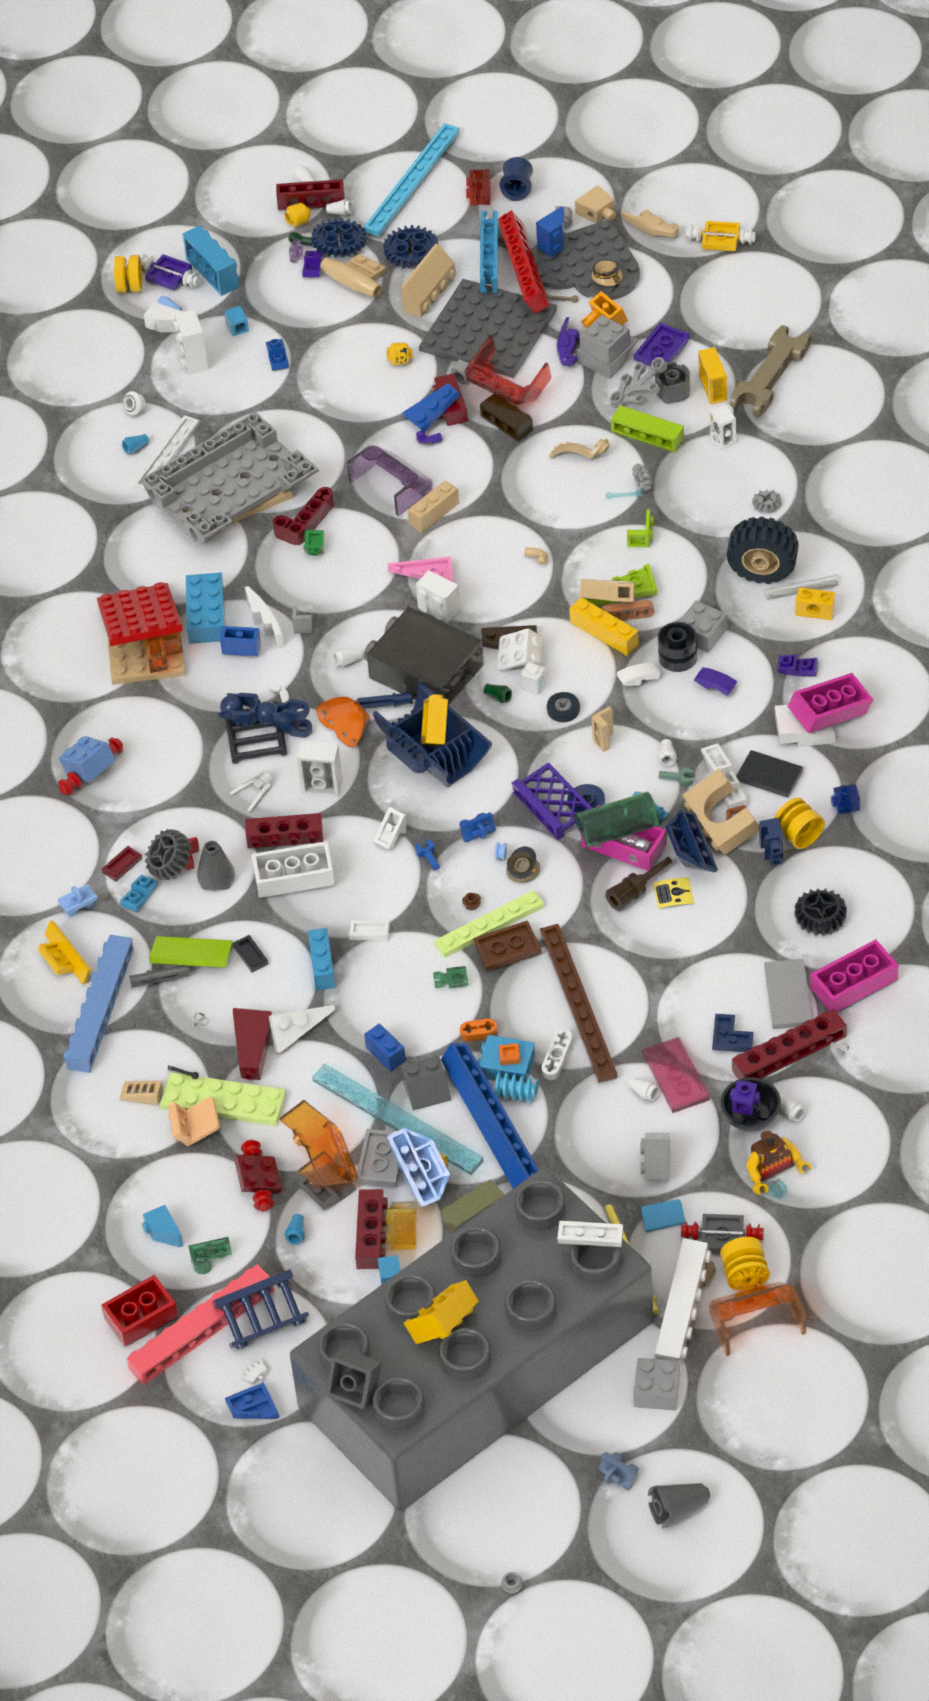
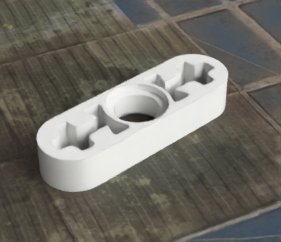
M560 1029L553 1037L542 1064V1075L547 1080H555L561 1073L572 1046V1033L569 1030ZM563 1037L567 1038L564 1039L562 1045H560V1040H562ZM554 1052H561L563 1054L558 1058L552 1056ZM552 1064H554V1070L548 1072V1070L551 1069Z

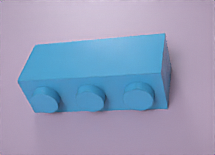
M327 928L308 930L316 990L335 988Z

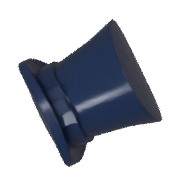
M521 157L508 159L503 165L504 176L500 179V190L507 199L520 201L527 197L531 191L532 183L530 178L533 174V167L528 160Z

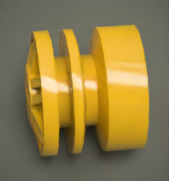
M799 797L786 802L774 817L779 819L783 836L797 849H803L813 844L825 827V820Z
M753 1237L736 1238L726 1243L720 1250L727 1284L731 1289L737 1291L753 1290L762 1286L769 1279L770 1272L765 1260L763 1246L759 1239Z

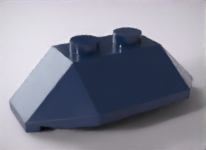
M681 809L665 826L677 857L684 867L716 873L718 868L696 813Z

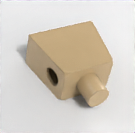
M597 185L575 200V214L594 223L601 222L605 218L613 221L616 217L614 200Z

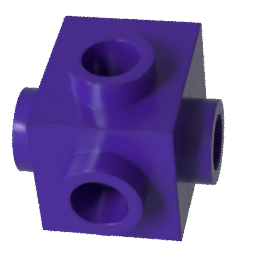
M737 1081L736 1087L732 1088L730 1093L732 1112L753 1115L755 1104L758 1105L760 1101V1092H757V1084L748 1081Z

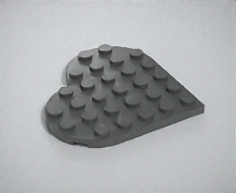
M608 219L565 233L564 250L551 258L537 248V245L532 248L543 286H551L556 290L575 287L580 294L588 298L589 296L595 297L602 291L610 299L615 300L631 293L640 280L638 262L612 222ZM607 259L620 263L619 269L623 275L622 280L614 286H604L596 283L592 278L593 265L596 262Z

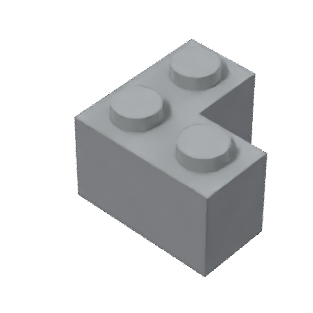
M645 1133V1138H641L640 1153L644 1154L645 1162H641V1174H645V1180H669L670 1133Z

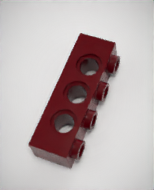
M343 179L276 184L278 210H287L289 206L303 203L308 208L326 207L327 204L344 200Z
M321 813L245 819L247 848L323 842Z
M359 1189L355 1250L357 1269H379L378 1258L386 1257L385 1248L382 1249V1245L386 1244V1231H383V1227H387V1214H384V1210H388V1197H384L383 1189Z

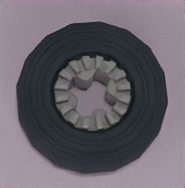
M555 693L547 701V712L554 721L569 722L578 716L580 703L578 698L572 693Z

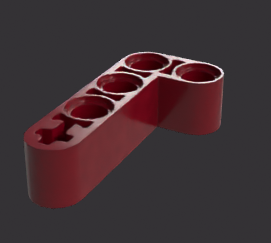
M329 487L319 488L294 519L284 515L276 516L273 519L275 537L292 545L303 544L305 542L306 530H315L333 508L332 489Z

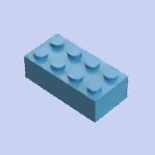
M199 225L182 233L186 259L221 296L239 288V276L236 271L237 263L235 259L229 257L227 251L219 246L217 240L212 239L207 230H204Z
M222 572L186 575V613L189 644L220 641L222 627L225 626Z

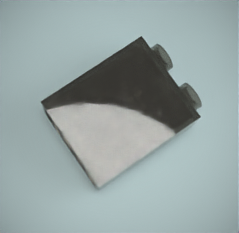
M409 606L399 617L393 616L388 621L383 636L378 641L372 640L369 642L364 651V660L368 663L370 679L399 693L412 692L414 700L417 698L418 684L423 683L434 694L443 695V699H448V706L484 665L482 640Z

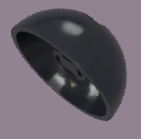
M749 1077L736 1080L726 1087L721 1096V1109L724 1117L733 1127L745 1132H757L770 1126L777 1118L781 1107V1098L778 1090L771 1083L760 1078ZM737 1081H748L757 1084V1092H760V1101L758 1105L755 1104L753 1115L732 1112L730 1093L731 1089L736 1087Z

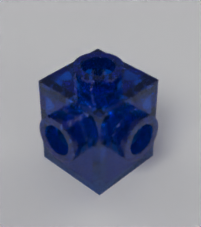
M856 784L833 788V796H830L832 807L836 808L837 814L860 811V796Z

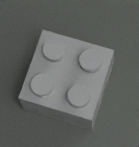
M695 601L679 620V622L686 623L694 628L697 634V648L708 653L728 629L726 613L698 601Z
M638 1358L634 1385V1407L676 1410L680 1381V1361Z

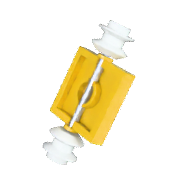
M706 221L704 230H702L700 225L697 228H693L692 224L690 227H687L686 237L689 238V241L692 238H696L697 242L703 237L702 249L736 251L739 238L742 245L745 242H749L751 245L752 242H755L756 232H753L752 228L750 231H746L743 228L739 233L740 223Z

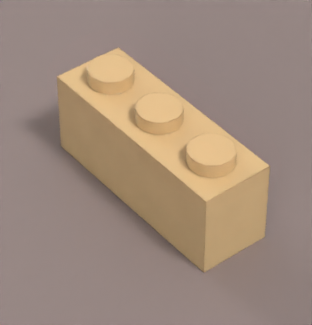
M446 480L439 484L408 509L409 525L423 533L459 504L458 488Z

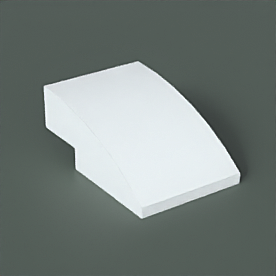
M788 705L775 706L779 744L798 742V747L836 743L833 725L808 733L787 707Z

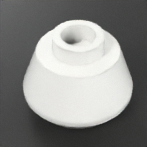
M130 391L123 399V407L129 415H136L145 408V399L142 395Z

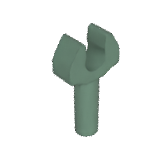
M684 767L679 773L659 771V778L678 780L682 787L693 785V778H686L695 777L694 771L690 768Z

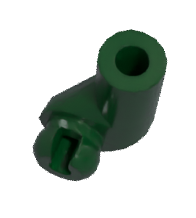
M297 232L289 234L288 240L290 243L312 246L311 237L302 236Z

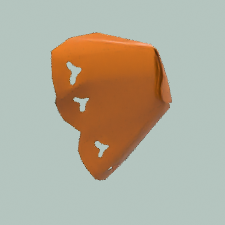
M335 697L316 707L319 721L325 727L335 730L339 740L346 746L355 747L370 719L369 714L357 700L354 701L349 697ZM321 710L327 712L325 714V717H323V712Z

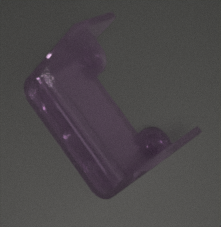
M368 446L347 461L350 483H353L375 465H379L401 481L405 487L394 495L397 516H400L433 490V483L429 477L393 452L378 446Z

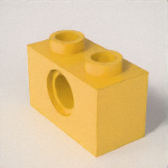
M799 587L795 601V616L832 620L835 609V592Z

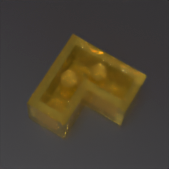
M416 1201L391 1202L390 1208H387L386 1224H390V1232H387V1244H391V1250L416 1249Z

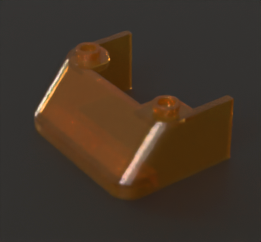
M302 1100L279 1118L283 1124L293 1131L295 1143L298 1146L302 1145L308 1153L310 1161L298 1171L308 1179L313 1187L326 1188L351 1184L358 1179V1174L340 1129L307 1101Z
M778 1281L712 1300L709 1305V1313L725 1355H730V1336L724 1322L732 1320L735 1316L777 1304H790L801 1334H806V1315L795 1288Z

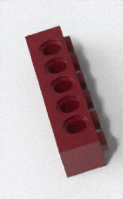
M835 1009L823 1012L820 1016L807 1020L796 1028H791L777 1037H772L761 1045L754 1046L743 1054L736 1055L732 1058V1072L738 1080L749 1077L762 1079L847 1037V1025Z

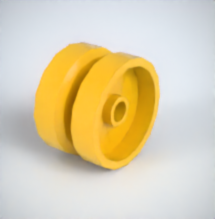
M124 255L115 256L114 281L117 293H126L128 285L132 292H142V264L140 255H130L128 264Z

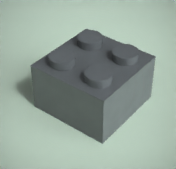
M342 1348L332 1357L325 1396L365 1409L372 1403L382 1362Z

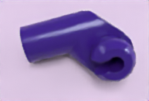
M424 431L416 433V440L425 445H432L443 441L441 433L426 436Z

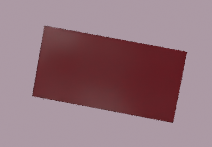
M127 846L102 868V873L117 882L142 860V854Z

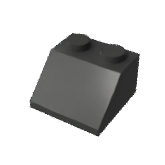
M439 1056L401 1065L402 1081L412 1110L451 1101L445 1071Z

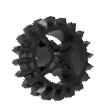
M817 888L816 891L810 889L809 894L803 892L802 897H798L794 916L797 925H800L802 930L806 929L808 934L814 932L815 936L817 933H821L824 936L826 932L832 934L833 930L838 931L839 926H843L847 918V907L844 899L841 898L840 894H835L834 890L828 892L826 888L824 890Z

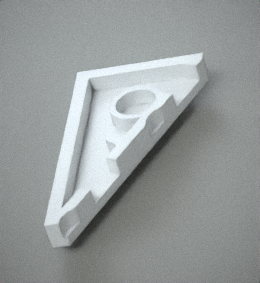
M335 1005L269 1016L275 1053H281L335 1010Z

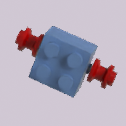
M87 736L78 739L76 744L66 749L64 754L59 757L68 778L58 781L60 792L71 796L74 793V787H82L81 780L91 782L116 761L114 754H121L123 752V743L118 738L113 737L108 739V743Z

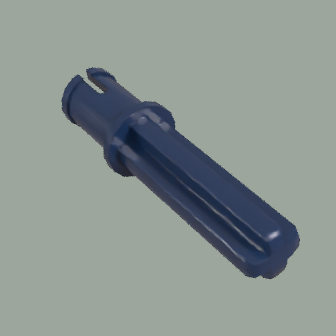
M393 692L392 695L358 698L357 701L363 708L392 705L396 707L402 704H413L412 692L401 694Z

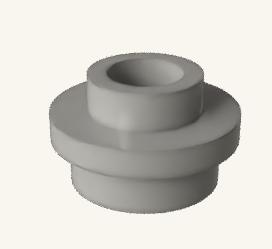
M515 1572L505 1574L501 1580L502 1589L510 1594L519 1592L523 1586L521 1576Z

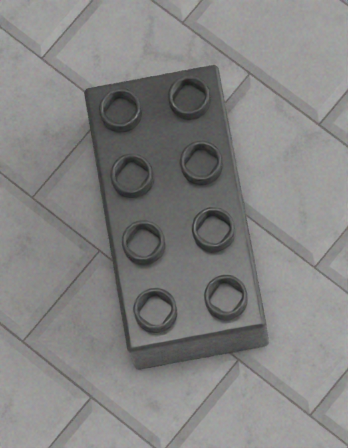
M548 1168L538 1170L290 1352L298 1408L397 1510H405L640 1333L654 1320L651 1265L623 1238L622 1247L558 1243L559 1221L606 1222ZM466 1280L479 1301L473 1307V1312L462 1318L463 1322L454 1327L448 1337L444 1339L439 1337L416 1344L405 1327L404 1322L407 1319L417 1318L420 1315L418 1311L424 1307L427 1310L434 1303L432 1300L450 1285ZM342 1348L382 1362L372 1403L365 1409L325 1396L332 1357Z

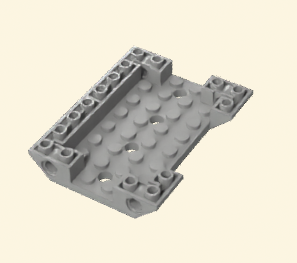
M253 412L140 480L153 504L194 543L206 540L231 525L234 519L279 492L290 489L319 472V469L299 450L291 453L277 440L276 430L257 412Z

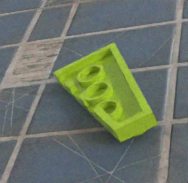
M649 563L643 565V568L637 571L635 569L628 571V574L625 576L612 578L614 581L636 582L635 599L657 595V587ZM583 598L595 606L621 602Z

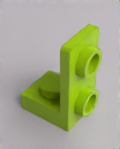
M650 509L646 511L645 530L627 529V547H649V540H653V529H650V527H654V516H650Z

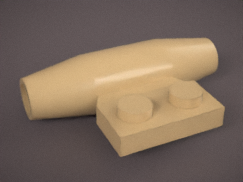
M358 254L349 260L348 264L326 257L320 265V269L332 279L355 292L374 298L378 297L381 293L382 287L375 280L386 273V267L364 255Z

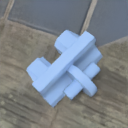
M89 884L79 889L76 886L71 887L72 892L59 898L58 903L66 914L72 917L77 914V910L83 907L88 909L94 906V902L98 898Z

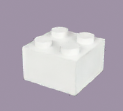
M430 570L416 583L418 609L448 623L461 610L459 586L456 583Z

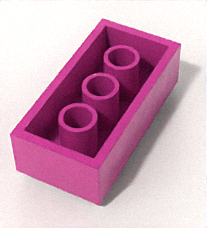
M849 673L795 691L787 707L805 730L811 733L865 715L874 699L855 675Z
M875 939L811 973L810 988L829 1011L835 1009L838 1012L898 980L899 965Z

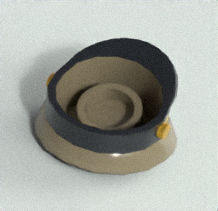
M520 847L507 859L506 874L514 882H528L536 877L540 871V864L536 860V853L531 847Z

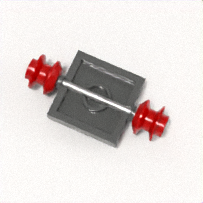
M703 1214L702 1228L699 1230V1225L696 1221L693 1225H688L687 1221H685V1225H681V1237H685V1239L693 1238V1240L701 1237V1242L708 1243L711 1253H720V1250L726 1243L736 1238L746 1236L759 1239V1241L764 1240V1228H760V1224H758L757 1228H752L751 1223H749L745 1231L743 1229L744 1215Z

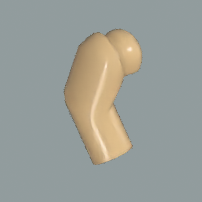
M525 548V556L538 557L537 562L540 564L547 562L548 554L539 548Z

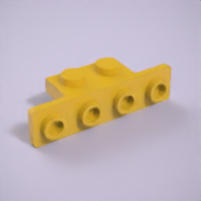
M49 921L45 931V936L49 943L40 944L38 951L56 975L73 972L82 984H86L91 972L90 967L56 923Z

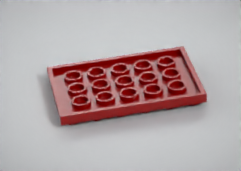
M158 582L154 586H140L135 590H121L116 594H103L97 597L98 607L110 647L183 631L168 583Z

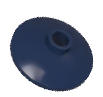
M582 784L574 788L593 810H595L597 805L604 806L605 794L600 787L593 784ZM568 795L567 801H574V796ZM576 806L575 812L579 813L586 810L582 806Z

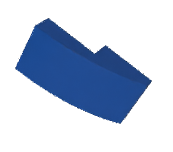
M283 339L267 341L266 348L272 371L289 368Z

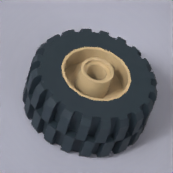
M761 516L759 518L751 517L748 520L741 521L731 531L727 549V561L731 569L737 572V575L741 578L745 577L747 581L751 582L752 580L760 584L761 582L771 584L773 581L776 583L781 581L782 578L785 579L793 572L796 565L799 542L794 531L792 532L788 525L785 526L784 522Z

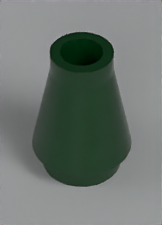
M487 683L484 686L483 693L500 703H508L512 697V690L506 685Z

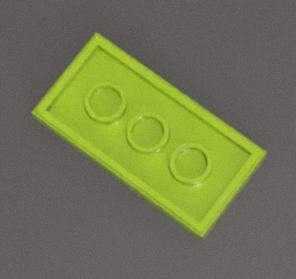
M156 936L149 956V963L226 968L232 951L233 940Z

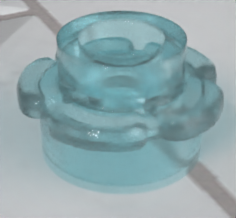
M780 1179L770 1181V1194L775 1198L784 1197V1194L787 1193V1187Z

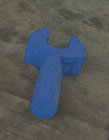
M426 839L427 848H421L420 844L416 843L417 856H425L432 869L438 870L440 865L432 854L435 851L434 843Z

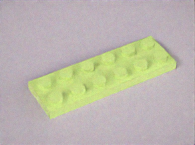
M170 1072L160 1107L161 1109L169 1110L168 1105L175 1101L187 1110L204 1099L212 1097L215 1100L219 1118L277 1126L286 1096V1089L206 1077L193 1079L185 1074Z

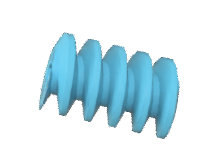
M499 1072L495 1082V1094L497 1097L500 1098L502 1094L505 1099L511 1096L512 1100H517L519 1097V1101L524 1102L526 1099L530 1104L536 1098L539 1088V1079H536L535 1083L532 1084L530 1077L527 1082H524L523 1076L520 1077L519 1081H516V1075H513L510 1080L508 1073L501 1078V1073Z

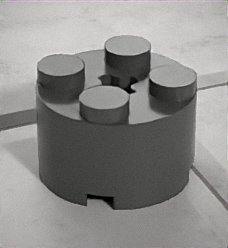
M667 362L666 371L655 374V382L660 386V391L656 395L664 403L670 404L689 397L690 371L683 364L680 366L676 362Z

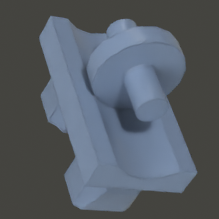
M608 1452L603 1453L602 1462L598 1470L605 1475L604 1482L609 1485L614 1481L626 1490H630L634 1479L638 1475L639 1467L634 1464H629L628 1466L623 1464L624 1459L617 1452L611 1455Z

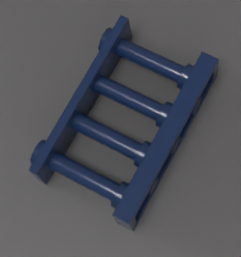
M291 1269L212 1301L214 1309L220 1308L221 1311H224L235 1341L229 1344L230 1348L236 1347L237 1350L248 1346L247 1341L291 1323L297 1326L306 1322L305 1318L309 1316V1313L300 1314L289 1287V1279L294 1277ZM278 1285V1288L281 1287L293 1318L281 1322L269 1293L271 1291L270 1287ZM257 1292L259 1296L262 1295L273 1322V1326L263 1330L250 1301L252 1299L251 1295ZM237 1300L243 1303L254 1330V1334L244 1338L231 1309L232 1302Z

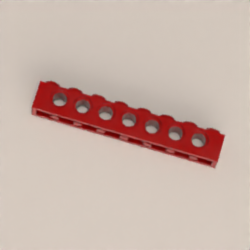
M511 210L503 214L498 221L524 301L536 314L550 304L523 222Z

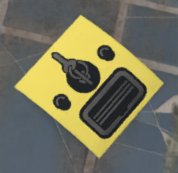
M674 878L653 883L658 909L674 905L694 904L689 878Z

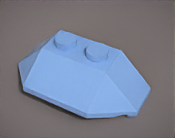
M407 1128L388 1135L387 1139L395 1160L420 1207L424 1208L439 1201L450 1174L433 1139Z

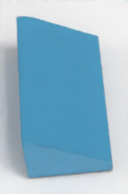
M680 1199L641 1207V1217L646 1232L685 1224Z

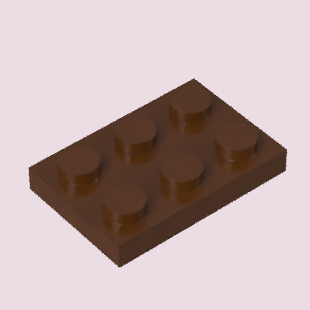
M528 920L473 938V943L486 971L542 954V949Z

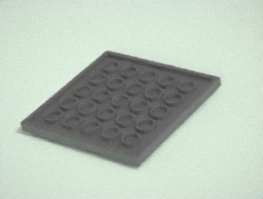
M462 279L420 343L419 351L456 362L460 359L470 363L473 367L514 378L555 314L557 305L549 303V306L535 314L525 303L523 295L498 288L497 293H493L492 287L485 285L487 292L480 293V283Z

